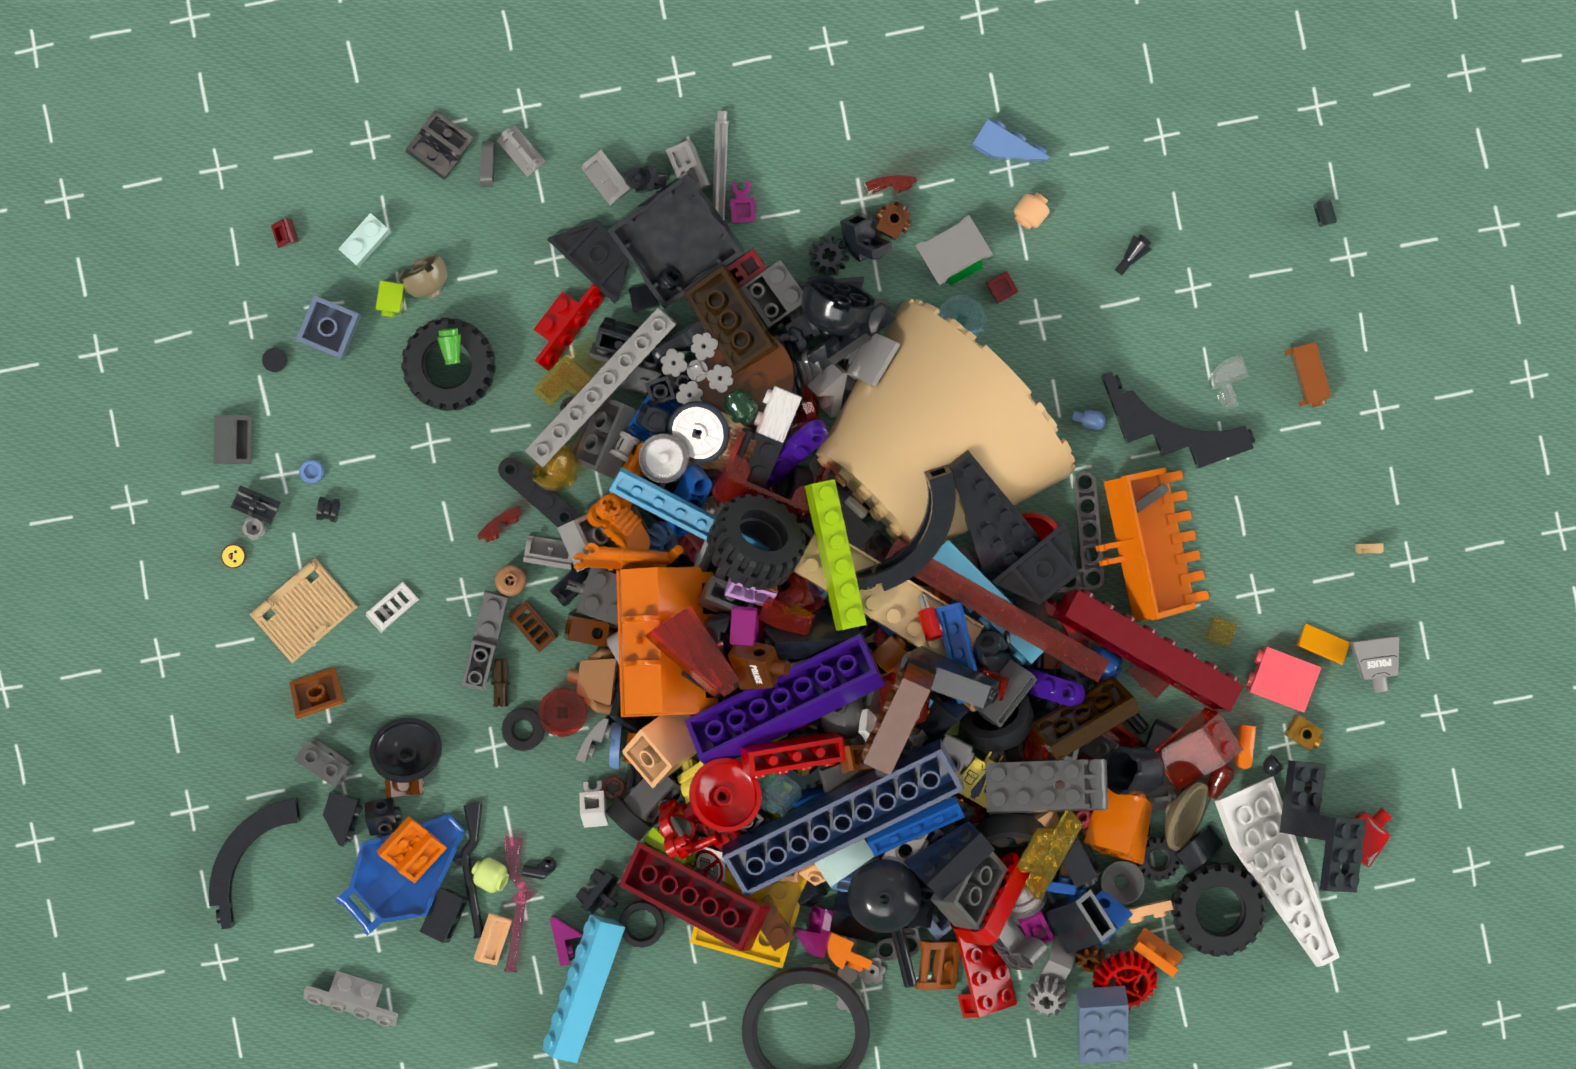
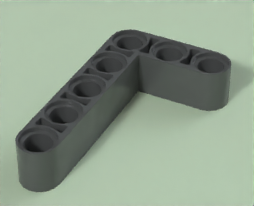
M1087 471L1080 472L1073 478L1080 569H1078L1079 575L1075 577V583L1072 587L1067 588L1064 586L1057 593L1081 591V589H1098L1103 585L1105 579L1104 566L1099 565V561L1103 559V553L1096 551L1097 557L1091 562L1086 560L1084 556L1086 549L1091 547L1096 550V546L1102 545L1097 482L1095 476ZM1083 475L1089 477L1091 481L1087 489H1082L1078 484L1079 478ZM1085 499L1091 501L1093 509L1089 513L1082 512L1080 508L1081 502ZM1087 523L1093 525L1095 533L1091 537L1084 536L1082 532L1083 526ZM1092 571L1096 572L1099 576L1098 583L1093 586L1088 584L1086 580L1088 573Z

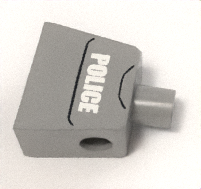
M1399 636L1351 641L1350 647L1360 678L1362 680L1372 679L1374 693L1388 691L1387 677L1398 675Z

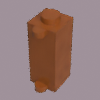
M1312 342L1285 350V355L1291 354L1303 401H1299V406L1311 403L1314 408L1327 404L1325 399L1332 396L1317 343Z

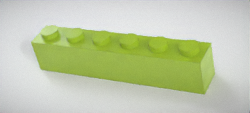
M835 479L805 486L836 631L867 625Z

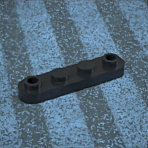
M506 458L501 461L498 467L500 477L554 525L560 527L577 519L576 511L519 460ZM508 465L514 466L515 471L513 474L506 472ZM562 513L569 515L567 522L561 521L560 516Z

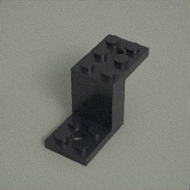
M1288 760L1279 832L1325 841L1319 890L1357 893L1360 881V865L1363 857V841L1366 834V820L1320 812L1326 764Z

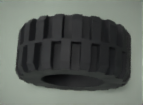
M457 318L431 320L427 322L428 324L416 329V333L409 337L406 349H403V363H401V369L404 373L403 378L411 393L422 403L442 411L462 410L465 407L476 404L477 400L483 398L487 389L493 383L492 379L496 371L495 354L489 340L472 324ZM458 328V333L461 334L460 345L468 351L471 358L469 376L463 383L455 387L437 385L431 380L426 369L427 357L430 351L439 344L437 340L439 336L438 331L442 329Z
M746 494L741 497L732 498L722 507L707 535V549L709 555L713 556L711 559L715 567L718 566L720 568L719 571L724 577L727 575L731 578V582L735 584L739 582L743 584L744 588L751 589V587H755V590H765L766 587L767 589H772L782 585L791 576L805 552L806 538L805 534H802L804 530L801 523L796 521V515L793 512L790 513L787 510L788 507L783 503L780 505L776 503V499L771 497L767 499L764 498V495L755 494L753 497L751 494ZM742 533H749L759 537L769 546L771 551L760 550L746 541Z
M1210 862V864L1201 865L1192 874L1187 872L1185 874L1186 877L1182 881L1179 880L1176 885L1177 890L1173 893L1171 899L1173 901L1171 915L1179 935L1192 948L1205 955L1210 954L1214 957H1220V955L1232 956L1234 952H1242L1247 949L1246 946L1250 942L1253 944L1256 941L1257 933L1259 931L1262 932L1264 927L1262 922L1263 919H1266L1267 911L1264 910L1266 902L1265 897L1262 896L1261 888L1248 873L1228 863ZM1212 887H1225L1232 890L1237 895L1241 905L1240 916L1231 928L1221 932L1210 931L1203 927L1196 915L1198 899L1206 890Z

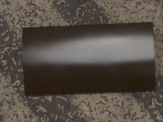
M719 267L684 293L703 326L711 334V338L718 341L717 348L734 374L751 366L779 348L729 268Z
M1112 675L1085 691L1084 699L1078 706L1062 705L1030 725L1051 755L1059 761L1140 712L1134 696Z

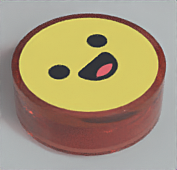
M237 544L226 546L221 553L222 562L229 568L241 567L247 557L244 548Z

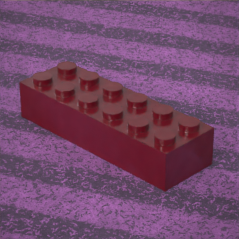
M638 842L619 883L620 887L739 951H749L752 949L771 907L751 895L745 897L738 888L691 863L683 864L674 858H670L667 854L645 842Z

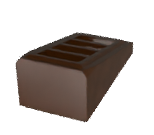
M527 600L508 616L539 653L558 637ZM527 609L530 613L519 622L517 617ZM534 617L536 621L526 629L523 625ZM540 624L542 628L532 636L529 632ZM546 631L549 635L538 643L536 639Z

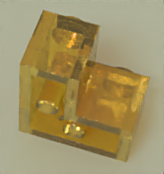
M566 353L537 384L533 391L551 407L566 389L576 396L593 376Z

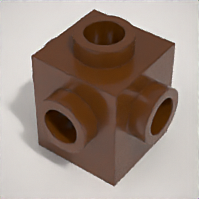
M896 201L894 205L889 202L887 207L882 206L876 216L879 223L875 231L897 241L901 232L906 234L912 223L908 219L911 214L907 212L908 207ZM890 217H896L898 222L892 223Z

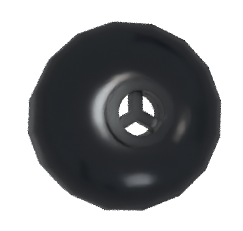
M1120 746L1117 749H1111L1105 757L1107 761V786L1117 795L1149 793L1158 789L1164 780V761L1159 753L1152 748Z

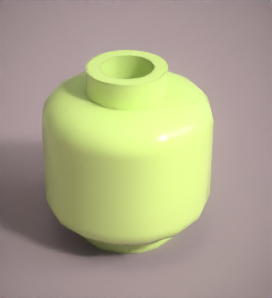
M490 857L485 858L481 862L477 861L472 869L474 884L489 893L502 891L509 880L507 867Z

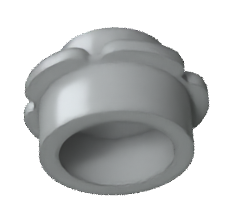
M250 516L245 519L242 531L245 535H248L249 539L256 540L266 533L265 522ZM255 525L257 527L256 530H253L252 526Z

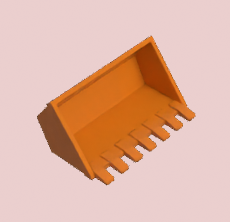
M652 567L616 570L621 717L698 714L718 704L717 698H706V691L681 675L689 652L701 650L699 641L696 639L698 627L702 626L709 616L714 615L703 614V607L697 605L702 593V583H706L714 576L713 572H701V567Z

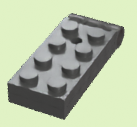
M1104 759L985 763L988 814L1108 810L1107 761ZM1058 782L1065 783V787L1062 790L1056 789Z

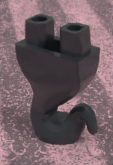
M698 320L667 339L663 338L650 352L654 364H659L661 358L666 356V352L669 349H675L677 352L690 351L691 346L694 344L692 341L693 336L708 333L702 322Z
M1005 630L1003 637L995 631H987L981 633L976 638L973 654L977 661L976 667L978 672L995 679L1010 659L1017 663L1015 658L1005 651L1010 645L1009 631Z

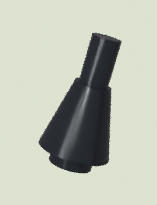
M1142 234L1138 237L1133 235L1124 254V259L1116 267L1115 271L1123 275L1131 264H1134L1152 250L1149 247L1151 242Z

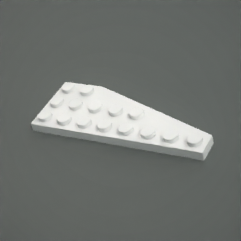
M1267 777L1216 800L1215 804L1232 849L1315 966H1324L1340 958L1295 835L1279 832L1283 802L1274 777Z

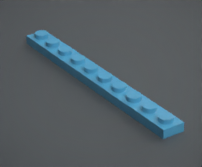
M622 467L609 487L610 492L706 541L709 529L717 517ZM742 533L746 541L760 550L771 551L762 539L749 533ZM795 572L786 581L823 601L828 595V592Z

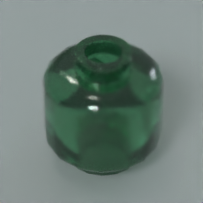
M739 387L724 397L725 402L722 407L733 423L743 422L746 425L756 418L754 413L758 410L759 406L749 390H741Z

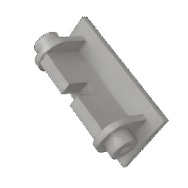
M516 125L506 129L501 134L502 136L497 139V142L527 177L546 162Z

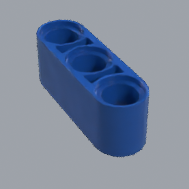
M697 464L691 465L681 476L673 494L702 508L712 488V481L701 466ZM665 520L676 536H685L689 533L687 530Z

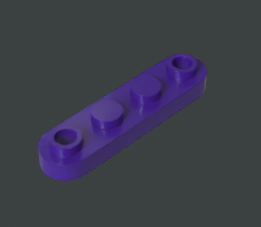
M813 420L806 423L783 444L765 488L775 485L828 438L827 426L823 421Z
M1019 664L1037 678L1035 684L1028 691L1029 694L1066 706H1078L1082 703L1085 692L1080 683Z

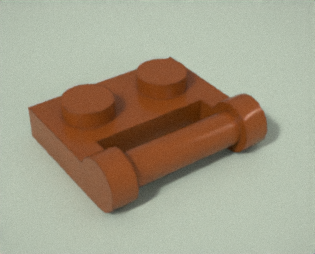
M921 939L920 948L922 951L918 979H916L917 985L914 988L920 990L955 989L960 957L958 941L956 939ZM931 950H935L931 980H927Z

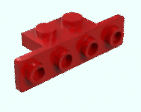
M592 284L579 302H576L563 291L533 329L549 341L535 359V362L547 371L558 362L559 357L571 345L581 328L587 324L593 312L602 304L606 296L600 291L601 289Z

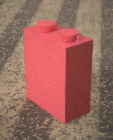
M1266 646L1263 647V650L1259 649L1254 663L1257 664L1254 673L1250 672L1245 685L1249 686L1247 691L1300 712H1305L1322 667Z

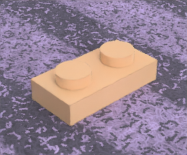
M1170 899L1127 908L1133 914L1128 920L1131 923L1144 921V916L1152 914L1154 918L1167 916L1168 911L1173 910L1172 902Z

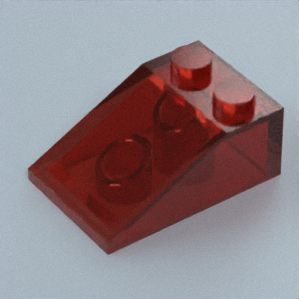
M1205 707L1155 751L1159 753L1164 761L1166 775L1176 790H1180L1226 765L1243 748L1221 714Z

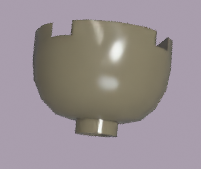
M436 254L426 256L414 262V267L409 272L407 269H404L398 275V280L409 294L418 298L428 296L429 299L438 296L442 292L440 288L445 285L448 277L447 267L440 254L437 256Z

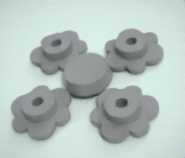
M710 333L693 336L692 341L694 344L691 346V351L696 353L698 360H693L689 365L684 360V353H678L675 349H669L666 352V356L661 358V363L664 364L662 372L665 375L672 374L674 377H678L680 372L687 369L689 378L693 380L687 384L680 385V391L676 394V399L679 403L685 404L692 401H702L700 397L703 396V390L698 389L697 382L704 380L706 377L710 381L709 387L717 389L720 393L726 392L728 386L734 382L731 377L732 370L730 367L715 365L714 370H709L707 364L702 361L707 357H713L715 355L714 350L718 347V341L711 338Z
M851 937L848 938L854 942L851 951L857 953V950L855 949L857 947L856 939ZM877 957L871 959L873 962L870 969L864 968L862 972L849 967V961H846L843 970L838 967L836 972L830 969V965L827 963L823 965L815 963L812 965L813 968L823 969L836 974L849 985L856 981L858 975L864 978L866 984L872 982L879 984L883 981L882 974L886 972V968L881 966V960ZM812 984L816 990L823 989L822 986ZM854 989L860 997L862 994L861 990ZM837 996V1007L841 1010L846 1009L850 1013L843 1000Z

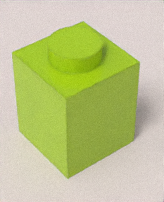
M380 281L376 310L381 311V316L395 318L396 314L402 315L406 292L403 285Z

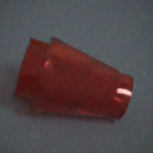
M1217 762L1216 766L1212 767L1207 784L1210 798L1218 800L1219 796L1234 779V769L1220 762Z

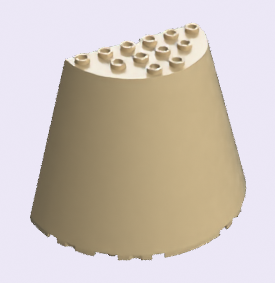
M912 298L906 299L899 306L895 313L896 320L888 325L883 334L884 337L899 343L900 347L876 387L870 386L859 379L857 380L828 431V438L821 444L816 453L819 457L817 460L826 470L830 468L836 474L834 476L836 481L843 487L847 486L853 492L851 495L860 504L866 503L870 507L868 511L870 516L877 522L881 520L887 527L885 529L886 532L893 539L898 538L904 544L903 548L918 531L926 512L928 490L924 472L944 465L949 466L967 450H969L1014 506L1068 478L1075 470V465L1073 464L1075 459L1071 454L1072 451L1067 440L1063 438L1060 441L1056 435L1058 431L1057 424L1046 412L1041 402L1037 404L1030 396L1032 391L987 345L984 347L979 345L975 341L977 337L972 332L966 330L955 319L948 317L944 320L937 315L940 313L938 308L928 303L925 304L918 299L914 301ZM956 488L953 521L945 541H950L968 531Z

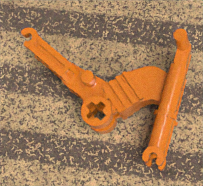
M640 443L636 451L630 454L629 463L624 462L622 468L637 476L642 471L640 454L644 446L643 443ZM610 492L609 495H604L588 510L587 519L594 527L603 526L604 530L602 532L606 533L619 546L618 548L601 547L595 543H588L584 549L591 550V552L588 554L579 552L574 555L573 558L575 560L581 561V563L577 562L574 568L577 570L584 567L604 568L612 571L613 569L666 567L683 553V548L680 545H676L669 552L649 550V535L641 523L642 519L638 518L630 510L632 502Z

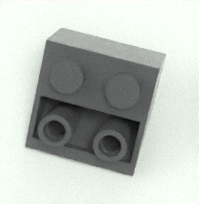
M781 260L741 287L768 327L785 319L802 307L801 298L803 290Z

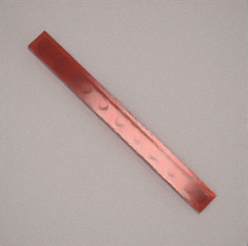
M897 538L885 560L900 552L908 543ZM934 558L920 572L914 575L921 581L961 602L973 611L1096 682L1100 680L1110 662L1104 656Z

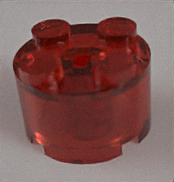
M567 687L557 688L550 691L541 700L538 710L539 720L542 727L548 733L554 736L567 737L577 733L583 727L588 716V706L583 696H580L576 690ZM559 706L561 708L566 706L569 709L567 711L568 718L566 716L561 718L558 716L560 711L557 708Z

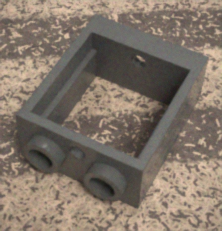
M316 737L307 740L294 759L295 762L333 787L343 783L355 764Z

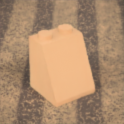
M665 715L657 717L643 727L621 751L652 788L656 787L697 753L684 721L690 718L691 715Z

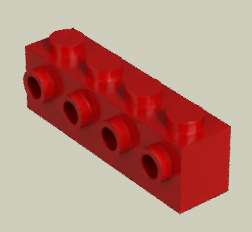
M832 732L740 747L743 772L751 776V778H762L766 774L771 773L786 774L790 772L789 770L794 769L809 770L813 766L818 765L833 766L836 765V762L846 761L843 736Z

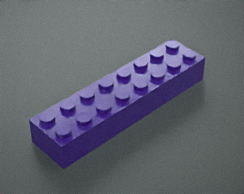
M858 634L791 667L789 674L781 675L773 688L747 689L684 721L699 759L703 764L719 758L737 759L741 757L740 747L771 742L885 686V682L868 644L862 635Z

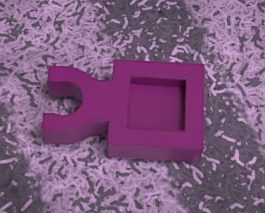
M745 181L746 189L743 191L737 189V182H732V189L736 194V199H730L732 224L756 222L754 197L748 198L751 188L750 181Z

